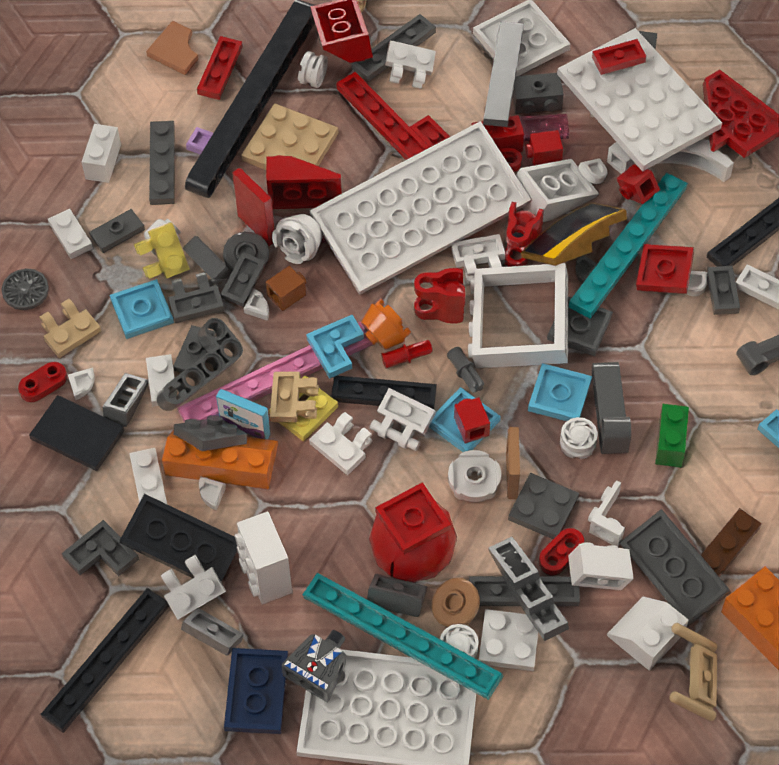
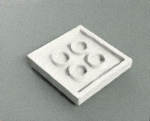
M527 0L473 27L475 37L494 58L500 22L524 23L516 76H520L570 50L569 41L532 0Z

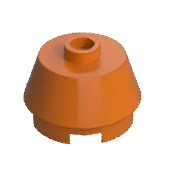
M380 299L375 304L371 303L361 324L367 331L364 334L373 345L378 343L384 350H387L405 342V338L411 334V331L408 327L403 330L402 319L389 305L383 307L385 305L384 301Z

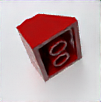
M335 0L310 7L323 50L349 63L373 58L369 34L357 0Z

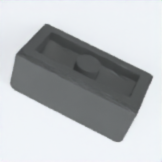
M194 236L183 247V250L212 279H229L232 271L198 236Z
M375 574L368 589L367 600L385 610L419 617L427 586Z

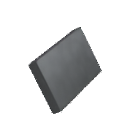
M662 509L619 542L624 549H629L630 557L666 601L689 620L688 627L731 593L730 589Z

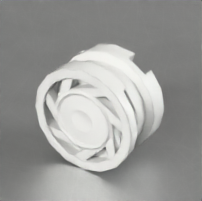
M307 51L300 64L302 68L298 73V81L302 84L310 83L312 87L319 88L326 74L327 56H316L314 52Z
M579 417L565 422L561 429L560 447L563 453L572 459L573 457L584 459L592 455L594 449H596L598 436L596 426L590 420Z
M455 624L443 631L440 640L475 659L477 658L479 641L477 634L472 628L463 624Z

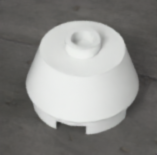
M298 214L280 220L272 234L275 248L279 246L287 255L285 259L295 264H301L303 261L313 259L323 237L319 224L306 214Z

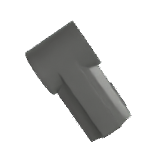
M779 335L758 344L755 341L748 342L737 350L736 355L749 375L759 374L769 364L779 360Z

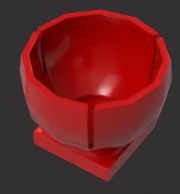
M423 482L375 507L376 517L369 541L377 565L390 577L393 575L396 579L416 583L435 578L450 564L457 542V535L449 512L434 500Z

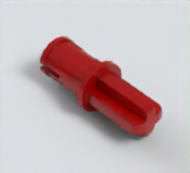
M424 340L409 346L402 344L400 348L381 353L384 367L387 369L405 362L409 364L412 359L431 354L433 348L429 340Z

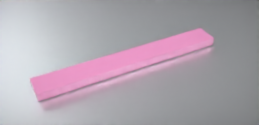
M358 322V325L360 326L363 333H366L367 331L365 330L361 322ZM364 334L363 340L345 347L344 350L350 356L371 346L372 343ZM309 345L179 406L178 412L184 422L187 419L204 420L208 416H219L216 395L220 389L253 402L272 393L274 372H300L302 378L323 369Z

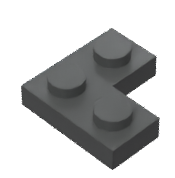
M104 520L61 553L63 559L80 576L100 559L118 577L139 560L138 554L133 549L119 543L121 537Z

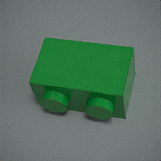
M662 404L657 437L656 465L682 467L686 448L689 407Z

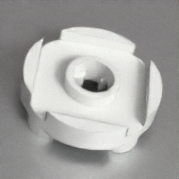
M465 451L450 464L448 483L454 492V496L459 500L481 502L492 499L500 487L501 468L496 460L494 461L489 457V454L483 451ZM474 471L478 472V476L480 474L482 475V477L476 481L468 478V476H471L472 472Z

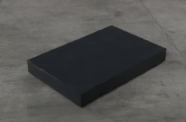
M57 395L29 436L31 440L98 471L125 430L124 426Z

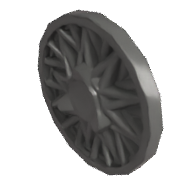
M244 231L236 233L224 245V262L231 271H233L242 252L265 261L266 264L268 263V245L261 236L254 232Z
M25 268L11 273L4 280L1 290L3 299L9 306L14 309L28 310L43 303L47 298L49 286L47 279L41 272Z

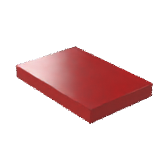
M238 168L232 172L238 217L270 246L273 244L272 234L275 230L272 199L242 169Z

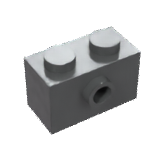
M557 73L516 76L512 97L515 114L562 110L564 94L561 78Z

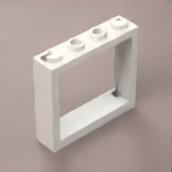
M566 264L475 269V279L470 280L471 294H474V300H470V314L473 315V322H469V335L473 338L472 343L468 344L469 358H473L475 367L492 368L542 365V363H568V273ZM555 282L554 344L482 348L485 286Z

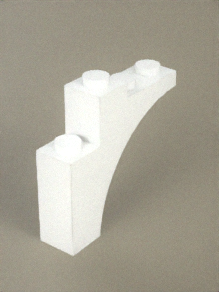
M704 138L657 163L683 164L699 168L714 175L723 182L731 177L734 164L726 154L721 153L719 150L711 151L710 141ZM617 142L609 147L607 162L621 174L635 164Z

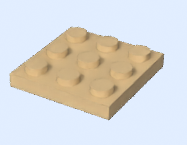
M274 103L242 153V161L266 170V156L282 155L293 156L319 166L338 135V127Z

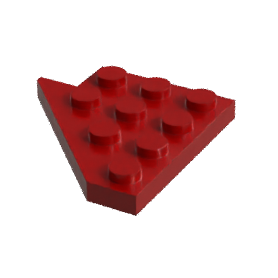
M720 69L704 79L702 85L704 102L722 122L721 129L709 135L711 151L714 152L727 144L736 153L746 158L779 137V114Z

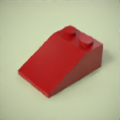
M266 156L267 192L272 199V209L316 208L342 194L341 174L293 156Z

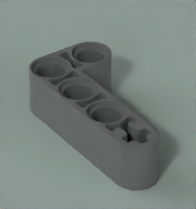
M209 319L198 331V340L208 353L167 383L158 393L156 399L161 409L165 411L176 409L241 357L243 346L221 319ZM208 329H213L217 337L211 336ZM224 348L229 349L233 357L227 356ZM205 363L211 364L214 368V372L209 371L206 368ZM186 377L193 379L195 386L189 385ZM177 389L179 394L170 399L168 395H171Z
M619 362L592 363V384L601 454L628 453L631 442L630 417H626Z

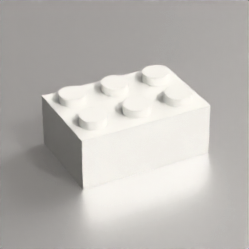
M267 511L238 522V534L234 535L238 545L236 548L240 557L241 569L244 574L247 573L249 578L248 584L253 597L258 596L261 604H265L291 594L292 586L288 556L269 512Z

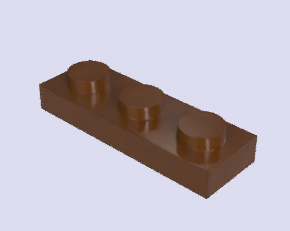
M740 508L701 554L719 578L757 533L762 524Z

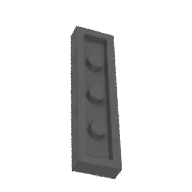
M421 14L417 15L371 49L373 58L351 63L352 70L368 83L390 67L385 65L390 40L418 46L436 33V26Z
M174 121L150 122V205L175 204Z
M469 576V581L478 590L480 597L479 606H521L503 576ZM540 577V580L552 594L556 606H579V586L572 585L571 577Z

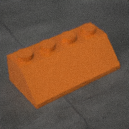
M174 430L167 437L162 457L166 476L200 480L202 476L225 484L269 489L278 441L247 437V444L201 451L174 435Z

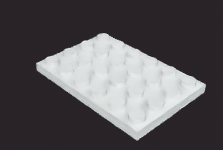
M636 28L558 68L557 75L642 171L720 130L722 127V122ZM638 39L647 56L646 63L603 75L600 74L592 59V51Z
M342 650L346 654V665L328 703L306 690L297 756L369 765H469L476 693L411 657Z

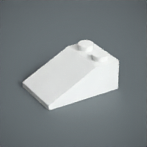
M572 159L520 168L516 174V177L531 198V202L522 209L532 212L535 216L539 208L544 209L543 222L552 221L596 198L599 194L594 186L583 177Z

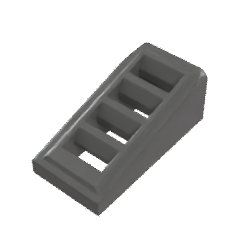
M125 373L103 405V417L127 427L149 384V380ZM129 385V386L135 387V388H137V389L135 390V389H132V388H128V387H126V386Z

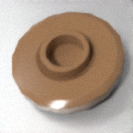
M452 578L445 581L437 588L433 596L431 607L433 616L441 625L447 628L455 624H469L479 610L480 597L478 590L470 581L463 578Z

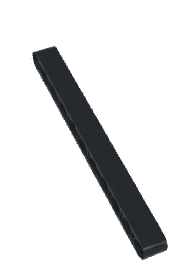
M295 0L189 172L185 181V190L206 198L212 196L313 28L315 22L310 7L315 6L314 4L302 0Z

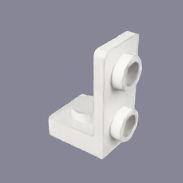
M617 480L612 488L608 486L601 497L602 504L599 508L594 507L588 518V521L591 522L589 533L615 546H619V542L622 541L625 527L621 526L617 520L606 518L605 516L619 495L621 482Z

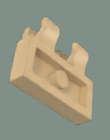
M70 299L61 303V306L64 308L62 312L69 320L59 327L49 312L40 316L43 322L41 325L48 332V334L44 335L45 342L58 358L66 355L101 332L99 324L86 309L79 313Z
M274 372L270 409L271 422H297L298 415L307 419H316V401H299V393L307 396H318L319 385H317V378H301L300 372Z

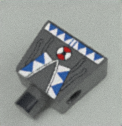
M332 630L325 640L315 634H311L282 663L283 676L328 703L346 665V654L339 649L346 640L345 637L336 630Z

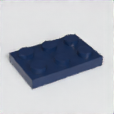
M232 648L224 731L281 734L286 677L283 676L281 665L288 658V651Z

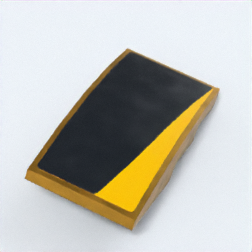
M592 202L572 211L549 226L521 252L522 258L556 266L591 253L592 242L610 236L609 226L627 220V211Z

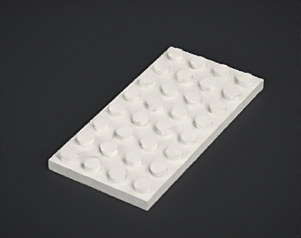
M480 121L310 210V215L319 224L324 238L357 292L361 295L447 249L452 244L462 241L508 216L512 201L517 202L516 211L527 206L531 202V198Z

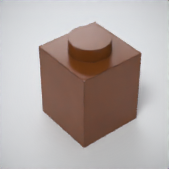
M289 265L266 281L267 296L284 311L306 296V279L299 271L295 272Z

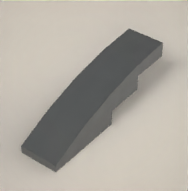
M510 537L489 547V552L503 578L543 640L546 641L568 630V621L556 607L552 594L540 580L539 571L515 539Z

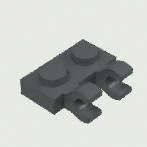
M206 272L196 274L199 290L185 293L181 278L171 280L175 296L168 298L175 323L224 311L218 286L210 287Z

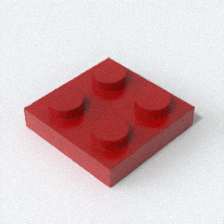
M644 244L636 282L637 290L687 294L694 258V247Z

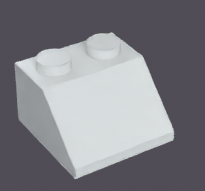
M642 597L607 633V636L650 671L681 638L672 632V625L679 623L687 627L689 620L667 602Z

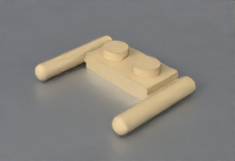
M674 623L671 627L672 632L693 643L694 647H691L690 698L675 691L670 694V701L709 721H713L716 718V712L713 710V707H716L717 654L714 653L717 649V644L679 623Z

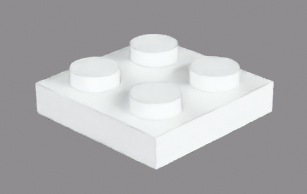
M485 609L479 661L488 666L534 671L538 631L528 616L520 613Z

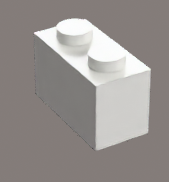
M94 124L82 159L86 180L109 183L121 147L118 127Z
M587 542L579 544L568 555L573 586L622 590L633 580L629 549L618 548L615 545L595 546L593 543Z

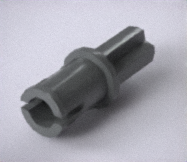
M461 347L452 348L447 353V357L456 368L457 376L463 378L473 393L481 391L484 382L476 372L475 364L468 360Z

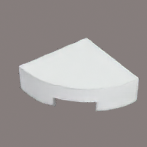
M253 289L245 304L244 313L268 320V303L261 292Z
M93 368L68 375L75 400L84 397L94 385L95 374Z
M201 476L199 490L201 498L207 506L217 510L226 490V484Z

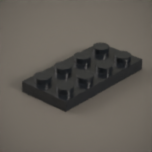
M145 493L119 542L191 578H194L185 561L196 555L203 569L206 571L212 567L221 582L237 552L236 547L238 546L234 536Z

